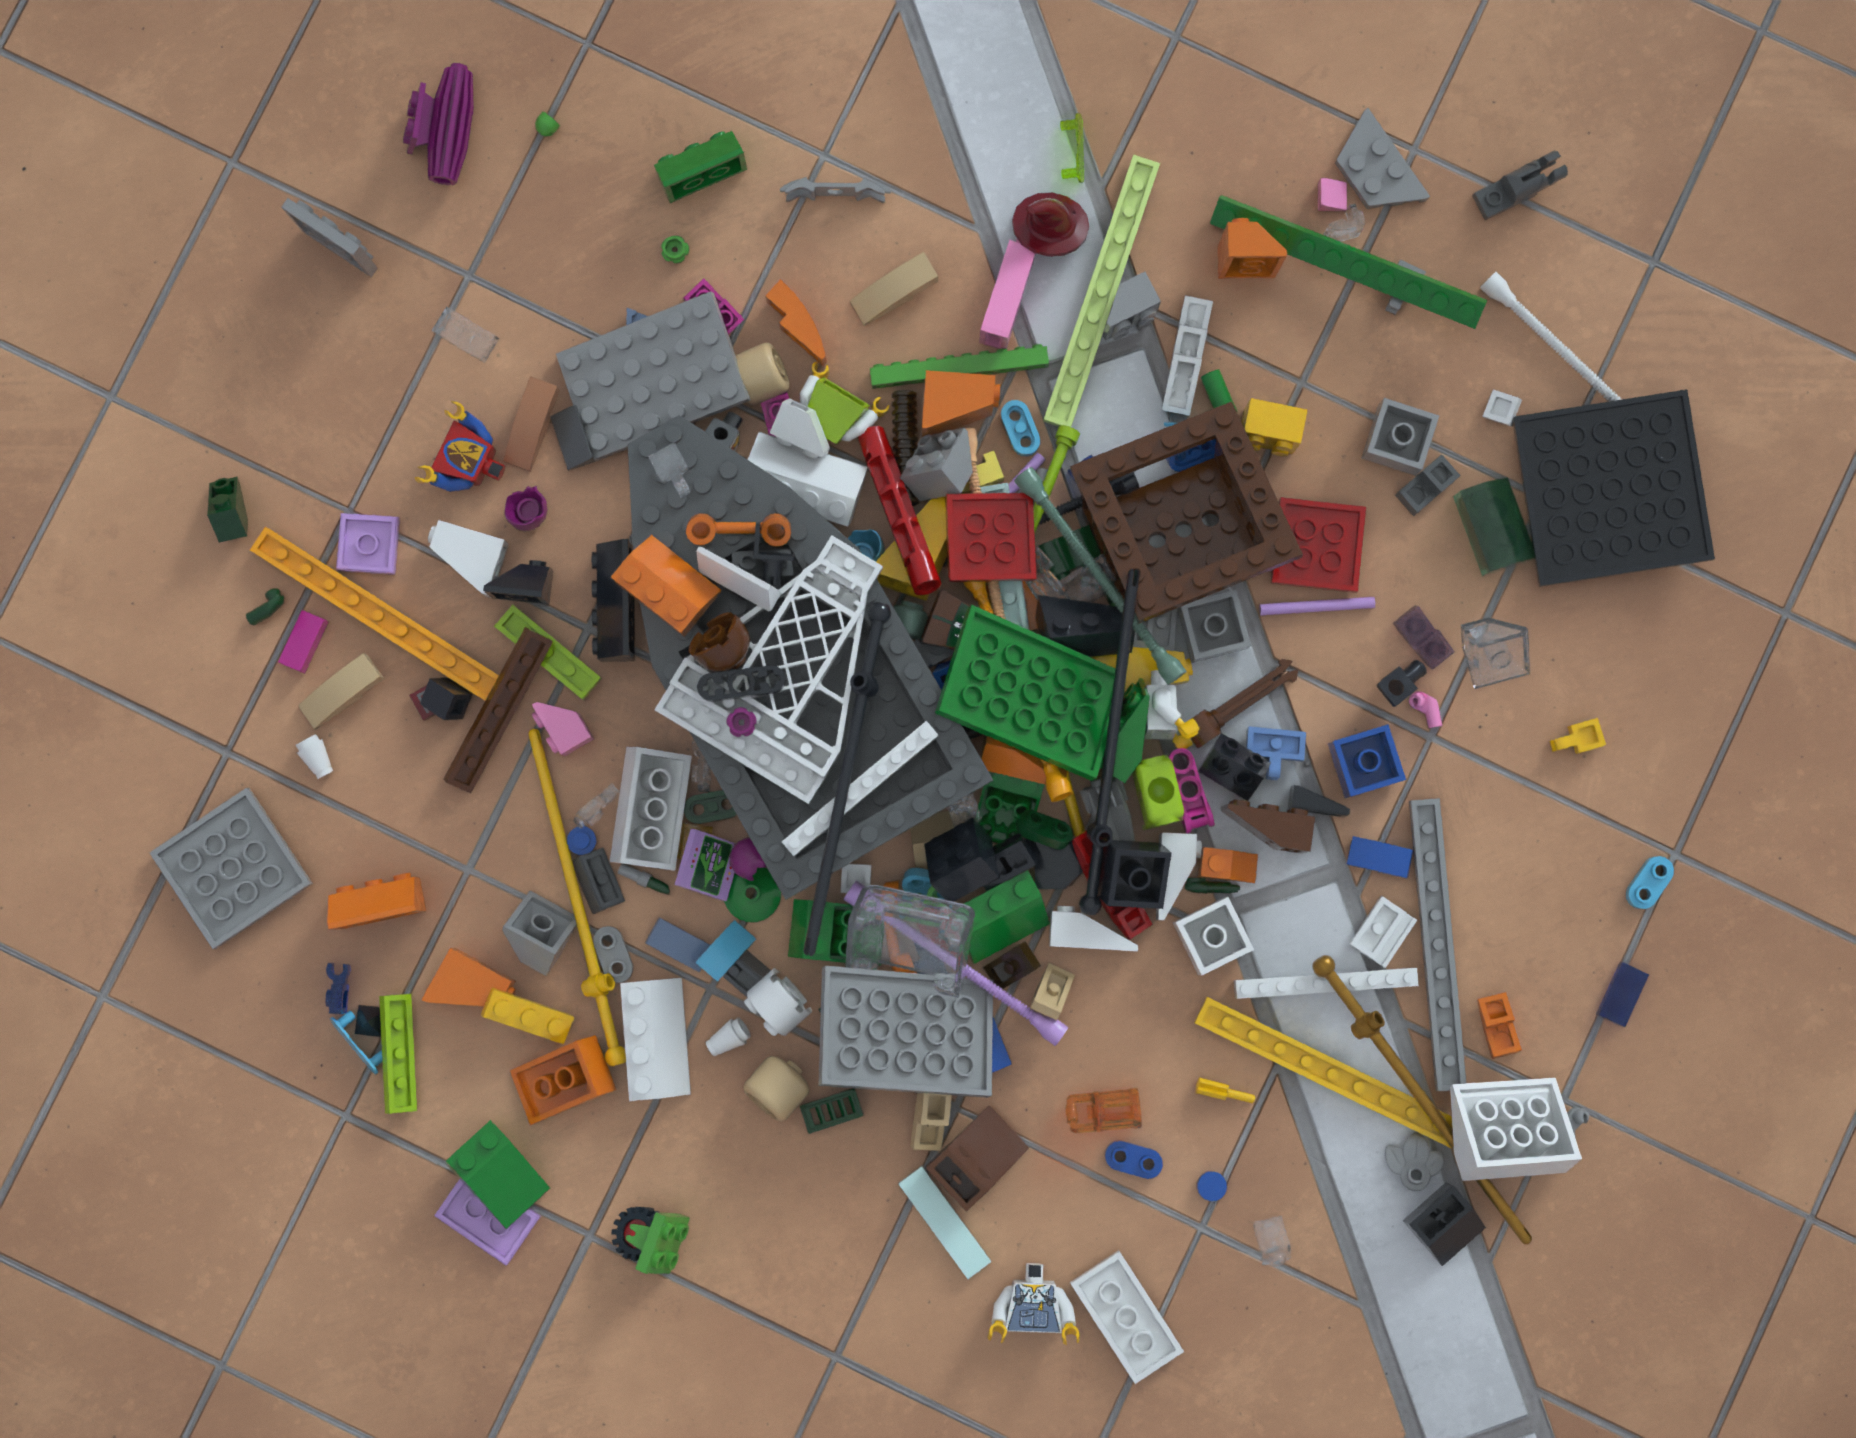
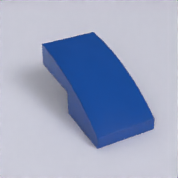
M1353 836L1347 865L1408 878L1414 850Z

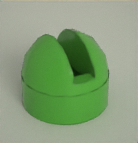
M543 111L535 121L536 130L545 137L552 136L560 127L552 117Z

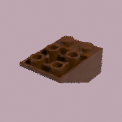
M1236 799L1229 801V804L1221 806V812L1272 849L1301 854L1311 852L1315 817L1308 816V810L1291 808V810H1286V812H1280L1279 806L1262 804L1258 805V808L1250 807L1249 801Z
M989 1105L926 1165V1169L967 1212L1018 1161L1029 1147Z

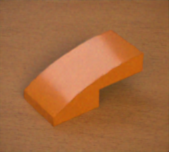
M1504 992L1478 999L1480 1017L1491 1058L1495 1059L1521 1052L1522 1049L1513 1024L1515 1019L1507 993Z

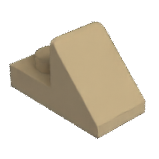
M1048 963L1032 998L1030 1008L1057 1020L1075 975Z

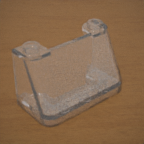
M868 885L860 891L848 919L845 967L877 970L880 963L935 976V990L943 995L959 998L965 977L975 912L970 906L880 885Z

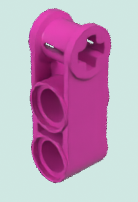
M1184 748L1172 751L1168 755L1171 761L1178 754L1183 755L1187 760V767L1184 770L1174 767L1184 807V816L1181 822L1185 833L1189 834L1192 829L1206 825L1213 827L1215 825L1213 814L1207 802L1192 753ZM1184 782H1190L1195 786L1196 792L1192 798L1185 797L1182 794L1181 786ZM1203 816L1202 818L1191 820L1192 817Z

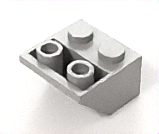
M1146 272L1119 284L1103 333L1105 341L1112 337L1114 340H1118L1129 333L1128 329L1136 325L1141 328L1155 320L1154 316L1157 314L1161 301Z
M960 428L938 434L925 435L919 440L916 451L907 461L906 468L900 477L901 480L919 501L944 497L946 494H960L973 473L968 431L965 428Z

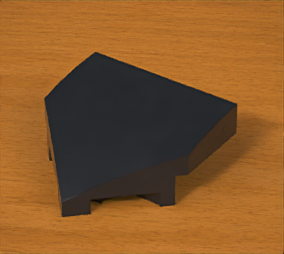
M1072 840L1062 850L1035 842L1040 852L1037 864L1035 865V884L1037 888L1067 889L1068 886H1072L1074 881L1083 873Z

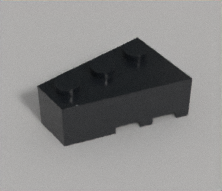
M1038 595L1035 619L1041 636L1088 657L1117 654L1122 612L1116 606ZM1132 630L1129 653H1132L1136 630Z

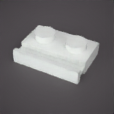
M1380 896L1349 945L1378 963L1381 967L1386 968L1417 919L1407 914V912L1385 897Z

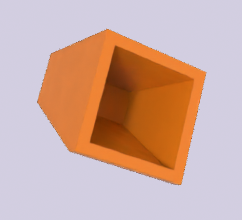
M926 370L922 437L928 434L933 435L953 430L992 416L993 407L998 408L1001 384H995L996 375Z

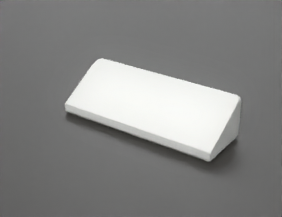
M698 547L696 550L698 569L702 575L767 611L773 609L781 595L780 590L707 549Z

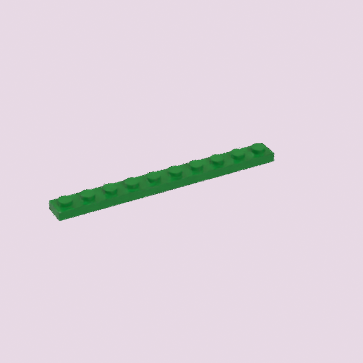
M1223 195L1219 197L1209 223L1225 230L1227 223L1232 222L1236 218H1248L1249 222H1258L1287 250V255L1473 329L1476 328L1487 303L1486 299Z

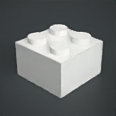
M1224 897L1173 922L1198 975H1204L1254 950L1229 897Z

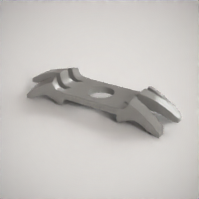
M807 177L789 182L780 188V192L787 194L786 202L801 196L811 200H815L816 196H856L857 201L870 197L885 203V193L891 194L889 188L867 178H863L859 183L810 182Z

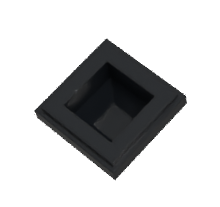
M358 1006L354 1034L381 1037L380 1007Z

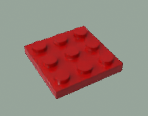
M1024 493L946 494L948 582L1035 581L1037 579L1034 508L1031 497Z
M1281 497L1279 504L1303 556L1298 560L1273 569L1271 584L1357 593L1366 507Z

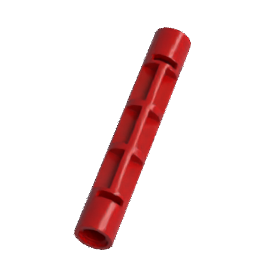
M881 426L868 427L864 434L857 437L867 462L904 567H906L912 589L916 595L931 594L942 585L906 486L900 478L901 474L885 430Z

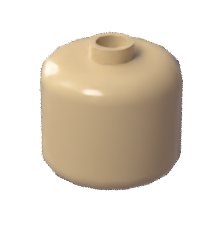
M762 343L735 355L741 378L751 400L747 402L748 404L757 405L788 391L789 379L778 352L770 343Z
M770 1056L748 1078L743 1088L746 1095L762 1111L777 1121H785L808 1095L809 1086L800 1075L802 1070L790 1060L786 1063L778 1057Z

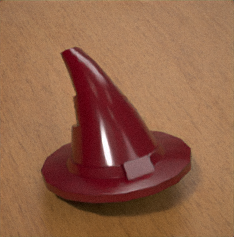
M1051 192L1037 193L1025 198L1015 209L1012 227L1014 235L1021 245L1033 253L1053 257L1065 256L1076 251L1086 241L1089 222L1087 214L1080 204L1068 196Z

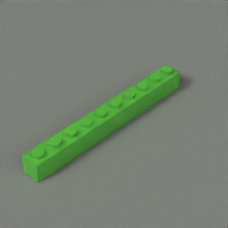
M1037 344L1027 349L1025 347H1016L1011 351L999 349L995 353L982 351L978 355H972V353L962 354L961 357L948 355L944 356V359L938 360L936 357H932L921 362L919 360H910L905 364L893 362L889 366L876 364L873 365V368H870L872 389L925 383L926 370L991 375L1047 368L1049 366L1047 346Z

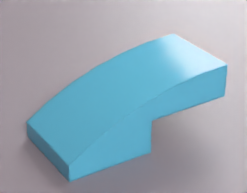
M734 920L701 955L696 964L718 982L754 943L756 938Z

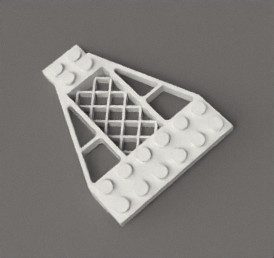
M831 535L817 560L779 589L781 593L779 598H786L757 644L750 642L749 648L752 649V653L742 669L753 668L759 657H761L762 666H766L763 652L781 649L784 665L777 667L781 670H786L789 685L784 686L780 692L790 690L794 706L777 710L773 694H768L770 695L773 711L753 699L766 695L716 702L706 701L699 695L697 684L703 675L710 672L695 664L696 660L690 655L682 661L669 682L668 689L654 710L797 798L810 804L841 753L852 689L850 680L855 672L867 596L883 566ZM800 590H803V591H805L806 593H808V594H803V595L797 596V595L799 594ZM812 598L816 613L798 617L795 601ZM816 599L833 609L819 612ZM757 605L742 616L740 620L743 624H746L765 609ZM792 605L795 618L782 621ZM838 613L842 629L824 633L820 617ZM842 614L850 619L846 627H844ZM817 618L821 634L803 638L800 622ZM796 623L800 639L783 643L779 627ZM776 631L779 644L766 647ZM841 634L829 653L825 638ZM852 637L854 641L844 697H840L822 686L821 682L847 639ZM822 639L826 655L808 659L805 642ZM801 644L805 660L788 664L784 647ZM825 660L813 679L810 663ZM806 664L810 680L792 684L789 668ZM753 673V677L758 676V673ZM745 675L737 676L733 682V688L741 692L739 689L744 682L746 690H748V677ZM768 675V677L766 678V682L769 684L771 688L770 679ZM713 679L708 680V685L703 686V691H708L710 696L715 695V690L721 688L725 689L724 695L731 693L725 681L724 684L717 685ZM809 685L797 705L794 689ZM817 691H821L843 704L837 740L833 747L797 726V720L813 694ZM739 707L746 708L748 712H753L756 716L755 730L747 737L741 735V737L733 736L729 731L730 727L726 723L728 715ZM793 711L792 715L788 720L779 715L782 713ZM740 720L739 725H744V720Z

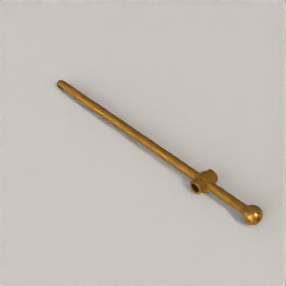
M1322 955L1312 964L1314 973L1318 977L1326 978L1356 1019L1355 1023L1351 1025L1353 1035L1359 1040L1365 1037L1373 1041L1454 1151L1452 1128L1380 1033V1028L1385 1025L1382 1015L1378 1011L1365 1013L1334 971L1335 962L1330 956ZM1490 1179L1476 1180L1520 1241L1525 1245L1530 1244L1532 1236Z

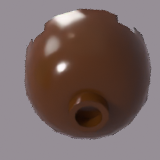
M726 612L710 620L706 624L709 629L703 635L698 631L689 645L688 651L694 659L705 669L714 672L739 668L745 662V656L750 645L749 632L743 622L732 612Z

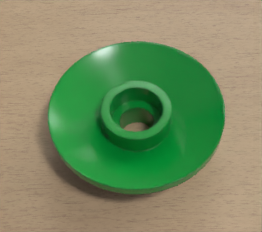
M757 868L756 873L753 875L754 881H749L734 873L727 901L724 902L729 912L739 920L759 922L767 919L776 911L781 900V891L767 868ZM749 888H755L757 891V896L753 899H749L746 896V891Z

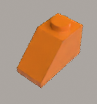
M1202 847L1197 877L1255 883L1258 854Z

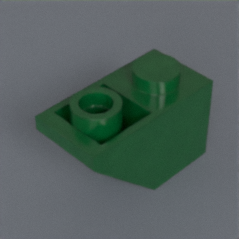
M238 477L221 478L209 483L207 516L219 543L247 536L248 518Z

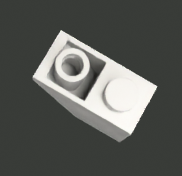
M790 398L783 401L770 434L776 436V441L783 445L792 446L794 444L802 448V453L809 457L817 459L818 456L823 457L828 454L830 447L816 411Z

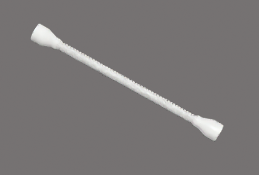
M1497 272L1480 287L1490 298L1501 302L1506 307H1511V310H1514L1513 312L1519 315L1521 320H1524L1525 323L1527 322V325H1530L1529 327H1532V330H1535L1534 332L1540 335V338L1545 340L1546 343L1548 342V345H1551L1550 347L1556 350L1558 355H1561L1562 358L1564 357V360H1567L1566 362L1572 365L1571 367L1577 370V373L1583 375L1582 377L1591 386L1593 385L1596 391L1599 390L1598 393H1601L1607 401L1620 400L1621 397H1617L1618 395L1609 386L1607 387V384H1604L1605 382H1602V379H1599L1593 371L1591 372V369H1588L1589 367L1583 364L1581 359H1578L1577 356L1575 357V354H1572L1573 352L1567 349L1568 347L1562 344V341L1559 342V339H1556L1557 337H1554V334H1551L1552 332L1546 329L1544 324H1541L1540 321L1538 322V319H1535L1536 317L1530 314V311L1525 309V306L1522 307V304H1519L1520 302L1515 299L1516 296L1511 292L1506 280Z

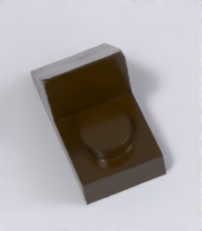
M1025 941L983 968L989 978L993 980V984L1004 989L1035 971L1041 965Z

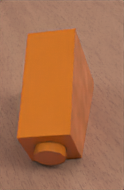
M450 948L421 1000L428 1003L484 1006L491 988L514 995L516 989L513 988V985L516 981L456 948Z

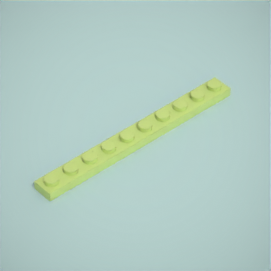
M1133 154L1043 422L1058 427L1060 425L1072 426L1160 166L1158 162Z

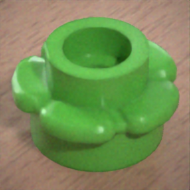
M671 236L662 242L661 248L663 251L661 254L668 262L680 263L684 261L685 255L689 253L688 244L680 236ZM676 247L678 250L673 252L672 249Z

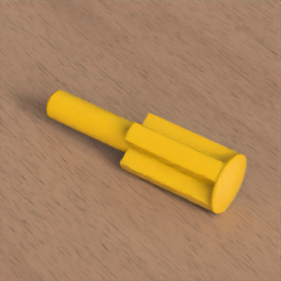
M1201 1077L1196 1082L1195 1094L1226 1100V1097L1249 1103L1255 1102V1095L1229 1089L1227 1084Z

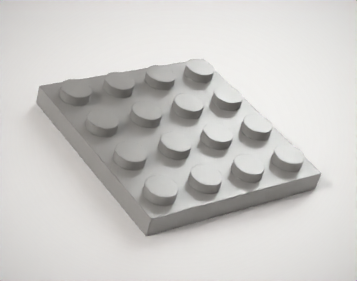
M245 788L150 852V855L212 949H217L313 884L250 788Z

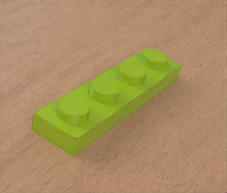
M513 604L495 624L494 627L515 644L525 627L550 638L553 643L541 666L582 700L589 695L602 679Z
M411 994L379 996L385 1114L417 1111Z

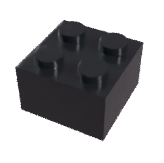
M973 817L924 844L930 884L949 904L999 878L992 838Z
M1112 840L1108 846L1104 847L1098 889L1099 898L1107 906L1163 909L1172 852L1161 843Z

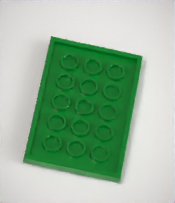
M971 605L967 608L935 714L1093 781L1097 779L1105 751L1115 668Z

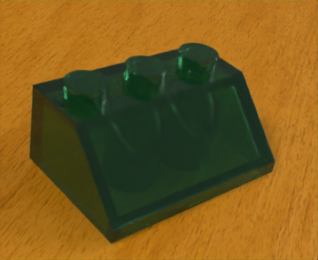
M1508 477L1466 488L1453 496L1482 577L1535 558L1532 542Z

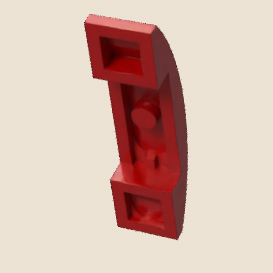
M1087 830L1072 839V844L1079 864L1088 881L1093 843L1089 841ZM1101 900L1104 910L1128 940H1131L1153 925L1144 908L1107 906Z

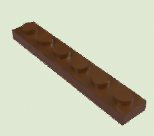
M527 627L524 628L443 780L446 783L472 793L553 641L550 638Z

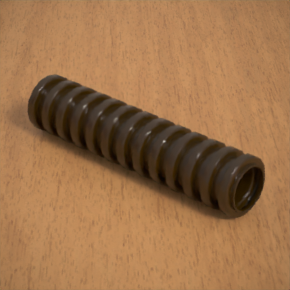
M897 390L891 394L894 399L892 407L895 408L892 411V416H895V419L892 420V424L895 425V428L892 429V433L895 434V437L892 438V441L895 443L892 449L895 451L894 457L901 475L906 468L907 461L913 456L918 447L915 445V442L918 441V437L915 436L918 432V429L915 427L918 424V420L915 419L917 415V410H915L917 401H914L917 393L912 390ZM905 484L912 506H915L919 503V500Z

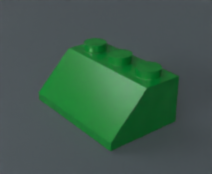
M722 131L711 136L710 140L703 144L694 143L687 146L684 152L675 156L669 154L660 158L658 163L654 165V168L669 202L672 203L747 170L744 152L733 132L725 133Z
M1028 870L947 912L973 964L1050 924L1042 896Z

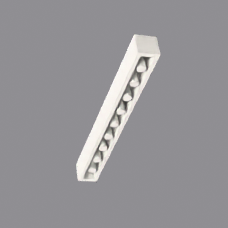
M927 721L850 784L844 815L939 736ZM835 797L782 841L794 857L829 828Z
M1417 968L1337 973L1349 991L1419 986ZM1316 974L1234 980L1236 999L1335 992L1325 977H1318Z

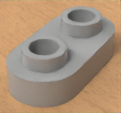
M606 926L600 928L594 935L593 944L604 974H611L615 983L625 982L631 977L634 967L623 935L614 927ZM607 935L613 939V943L609 947L603 944V938ZM617 962L623 966V971L620 974H616L613 971V965Z

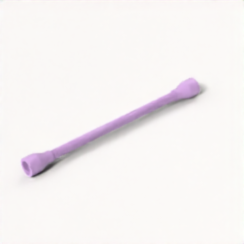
M857 880L843 900L853 907L866 910L872 915L874 913L875 915L878 914V917L881 916V919L884 918V921H887L888 924L890 923L891 926L893 925L894 928L896 927L897 930L899 929L902 934L912 938L911 940H915V943L918 942V945L921 944V947L924 946V949L927 948V951L936 955L937 958L939 957L940 960L943 959V962L961 972L962 975L964 974L965 977L967 976V979L970 978V981L982 987L983 990L986 989V992L992 993V996L995 995V998L998 997V1000L1004 1002L1005 1005L1007 1004L1008 1007L1010 1006L1011 1009L1029 1019L1030 1024L1036 1027L1041 1036L1054 1046L1058 1044L1067 1031L1068 1026L1059 1020L1044 1016L1033 1009L1030 1010V1007L1027 1008V1005L1024 1006V1003L1018 1001L1017 998L1015 999L1014 996L1012 997L1011 994L1009 995L1008 992L993 984L992 981L990 982L989 979L987 980V977L984 978V975L981 976V973L972 969L971 966L965 965L966 963L962 960L959 961V958L956 959V956L947 952L946 949L944 950L943 947L941 948L940 945L938 946L929 937H925L926 935H922L921 932L919 933V930L916 931V928L913 929V926L907 925V922H904L900 917L898 918L897 915L895 916L894 913L880 905L881 902L874 898L870 890Z

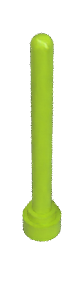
M1066 425L1058 427L1055 435L1057 448L1043 481L1044 490L1049 497L1067 451L1077 444L1080 436L1076 429ZM1035 502L1033 508L1034 531L1036 533L1044 509Z

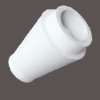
M315 734L296 744L299 751L297 754L316 775L317 779L333 771L323 739L319 740Z
M740 1018L730 1019L706 1041V1046L715 1057L718 1054L746 1044V1040L751 1037V1034L746 1024Z

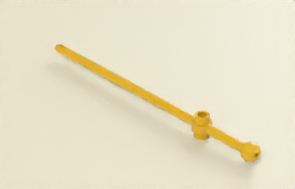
M531 729L528 732L590 975L587 980L582 982L581 990L586 997L592 996L596 999L608 1046L605 1052L606 1063L611 1067L626 1063L625 1048L619 1046L607 999L609 991L615 988V981L611 974H603L600 971L540 732L537 729Z

